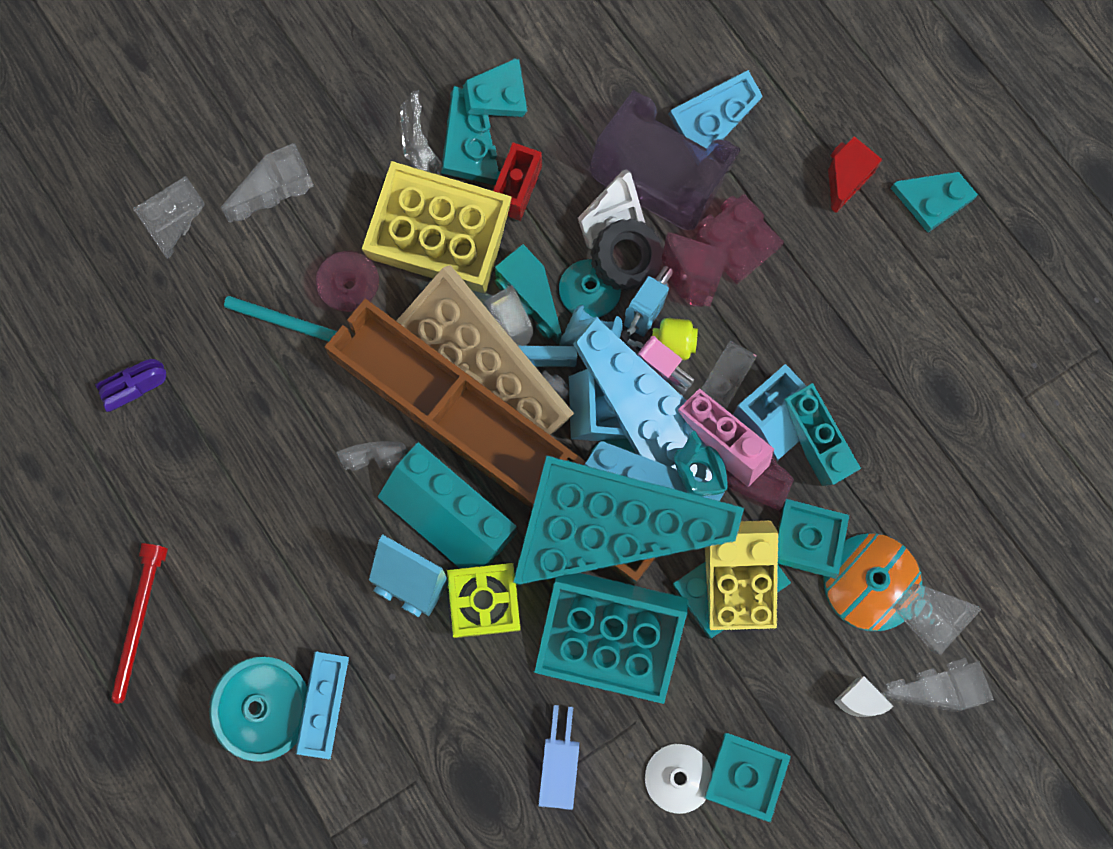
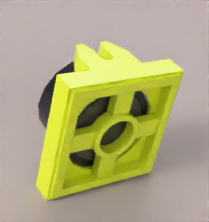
M513 563L447 570L453 638L521 631L516 583H513L515 578Z

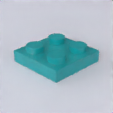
M785 499L778 527V564L836 579L839 575L849 515Z
M724 733L704 799L771 822L791 756L732 734Z

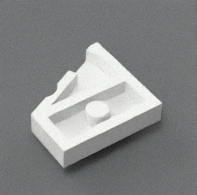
M627 169L623 170L578 217L586 246L589 249L593 248L592 243L598 237L597 234L606 226L618 220H628L631 218L636 219L638 222H645L631 173Z

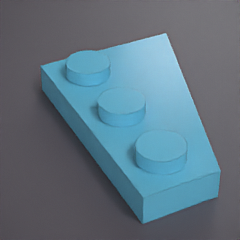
M747 70L670 110L669 116L697 166L761 100L763 95Z

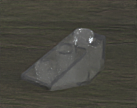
M295 143L265 155L225 201L221 208L229 223L245 220L251 213L262 208L269 209L275 207L281 200L290 196H300L314 186Z
M966 658L947 663L949 670L938 674L935 668L917 673V681L908 684L905 683L904 678L884 684L886 691L880 692L890 701L951 712L963 711L994 700L980 662L976 661L968 664Z

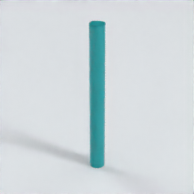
M227 296L224 302L225 308L328 342L337 332L231 296Z

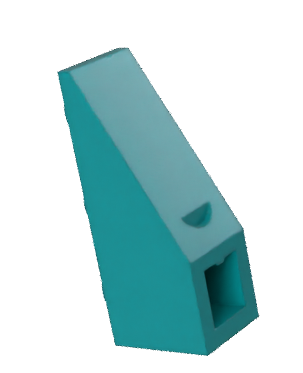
M522 244L495 267V283L505 295L510 293L517 302L515 304L525 317L531 316L538 323L536 327L547 340L552 338L558 344L561 340V329L544 265Z
M813 383L784 399L806 459L822 486L834 485L861 469Z

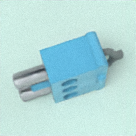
M664 266L656 279L648 276L625 311L626 319L624 322V326L629 328L626 333L628 336L636 332L644 337L651 328L654 320L663 308L669 291L667 281L673 274L671 268L668 270V267Z

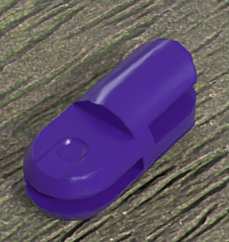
M149 359L130 368L127 367L95 383V386L99 391L106 412H111L161 385L165 381L167 374L162 362Z

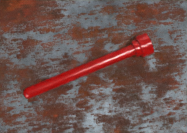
M146 543L141 544L139 557H142L141 564L144 565L111 696L112 701L116 704L122 703L126 697L156 569L161 567L162 561L165 562L168 548Z

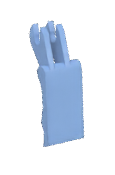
M554 705L551 739H546L539 807L573 810L579 742L570 741L573 707H568L565 740H556L559 706Z

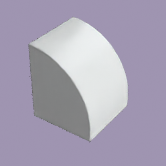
M864 676L856 678L834 701L843 711L857 717L880 715L893 707Z

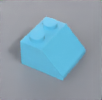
M588 369L569 376L570 409L574 413L570 417L571 439L589 441L627 439L618 423L619 419L612 407L608 406L603 397L604 393L596 379L592 378Z

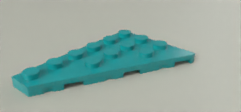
M546 456L513 583L520 585L734 542L737 538L744 507Z

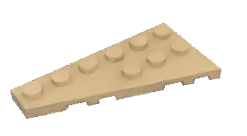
M451 265L442 268L398 318L397 322L503 401L513 406L518 412L549 435L560 428L574 414Z

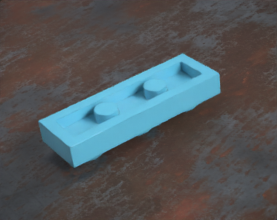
M314 652L295 754L331 759L349 657Z

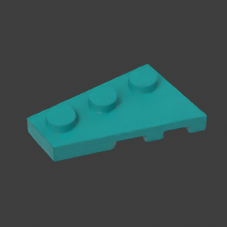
M455 86L452 89L441 173L496 185L501 171H498L497 153L495 145L492 144L489 117L488 115L467 114L463 88Z

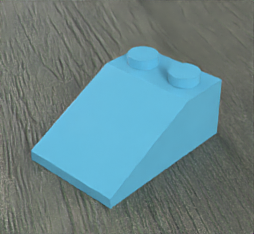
M384 535L381 536L369 581L376 586L373 591L391 601L393 596L403 601L402 608L416 617H419L421 613L430 616L448 585V579L443 569Z

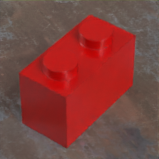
M514 142L511 145L493 191L512 197L507 217L521 221L542 169V152Z

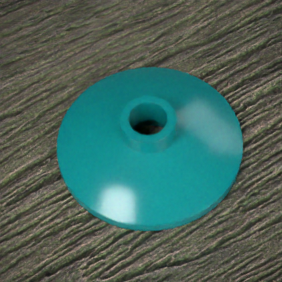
M592 259L578 261L569 266L561 277L559 284L561 301L572 314L578 306L584 305L583 310L591 317H603L610 313L617 305L621 289H613L612 286L605 285L603 280L597 277L594 267L592 268ZM593 281L596 287L588 289L585 287V283Z

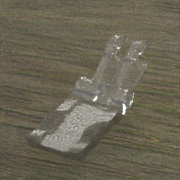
M414 91L400 106L404 157L411 160L413 168L440 175L442 164L429 148L427 140L422 134L420 127L422 106L419 103V91Z

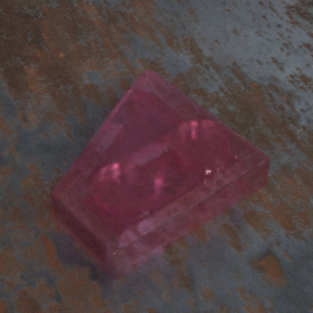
M772 456L769 467L749 487L726 470L728 488L778 511L782 509L794 481L792 476L776 463L774 456Z

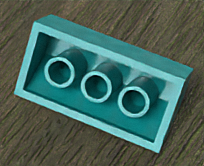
M419 442L398 463L378 495V498L460 569L489 566L518 533L517 526Z

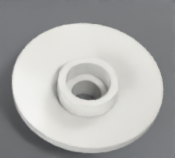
M671 744L658 750L649 760L645 771V785L649 796L659 807L672 813H687L697 809L705 802L704 796L712 771L707 759L697 749L685 744ZM679 771L683 772L686 776V781L683 785H677L674 782V775Z

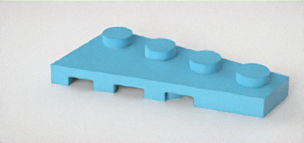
M600 441L585 463V466L686 492L677 469ZM694 476L695 480L699 482H709L707 480ZM724 493L702 497L720 501Z

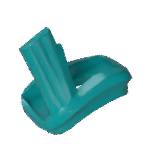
M692 431L684 447L677 450L674 454L675 466L687 493L698 496L722 494L728 488L723 460L711 446H701L702 442L696 431ZM695 462L706 465L711 471V480L709 482L695 480L689 465Z

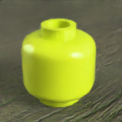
M664 318L660 323V328H653L652 336H655L658 341L681 357L683 361L689 359L691 353L696 354L698 328H693L690 320Z

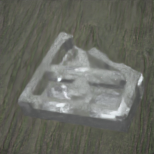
M185 176L133 209L168 259L174 253L172 248L180 236H185L191 226L192 219L198 216L205 204Z
M913 584L893 606L895 611L929 649L938 655L945 651L981 611V608L977 605L919 584Z

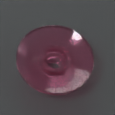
M342 251L331 255L322 263L317 272L316 287L321 299L331 308L339 311H354L365 298L371 301L375 297L379 287V275L374 263L365 255L354 251ZM347 281L355 283L351 289L344 288V284Z

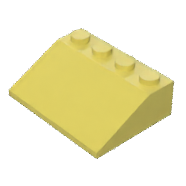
M391 161L362 250L367 259L430 278H434L442 268L451 265L471 290L486 294L512 197Z

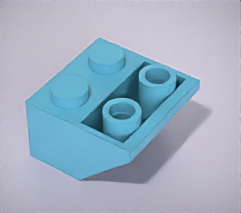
M786 364L741 402L733 414L739 421L774 448L772 457L776 461L800 441L784 399L806 387Z

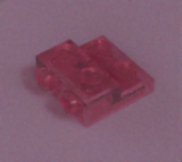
M745 194L741 195L738 199L735 196L728 198L720 208L722 212L715 218L711 214L704 218L698 225L700 230L696 238L697 243L736 284L741 282L773 255L784 243L763 221L765 215Z

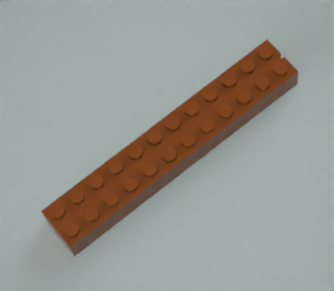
M366 298L347 319L351 331L355 334L352 338L348 328L342 325L325 346L330 359L531 510H533L546 456L581 465L586 463V461ZM655 558L608 567L635 586Z

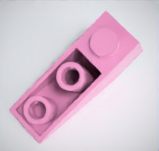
M701 389L697 390L678 409L680 415L696 431L706 446H711L718 452L723 460L725 469L747 487L769 467L774 448Z

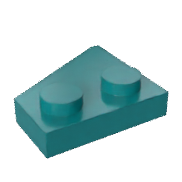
M519 59L511 60L468 79L463 85L467 114L523 117L527 112Z

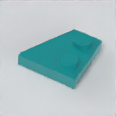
M959 172L897 181L891 187V190L928 233L978 196Z

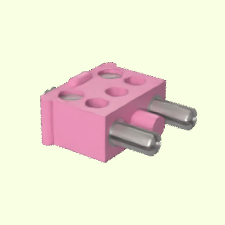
M651 336L645 345L638 341L634 342L631 339L626 343L631 347L632 351L681 395L693 384L694 379L678 367L683 359L658 341L655 336ZM636 346L640 347L641 350L637 351Z

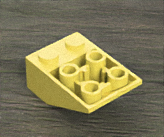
M741 521L736 541L705 547L710 630L777 628L778 532L772 521Z

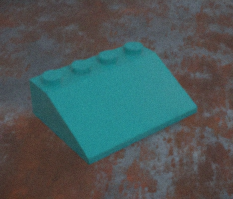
M583 573L556 577L534 673L664 704L687 616L688 598Z

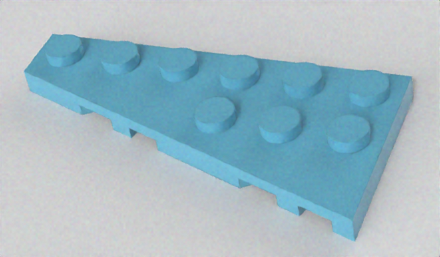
M598 318L593 319L573 342V345L592 378L596 379L604 393L603 397L608 406L612 407L619 419L618 423L635 453L676 469L674 454L677 450L684 447L691 432L694 431L678 412V409L687 400ZM696 462L689 465L694 476L707 481L711 480L712 474L706 465Z

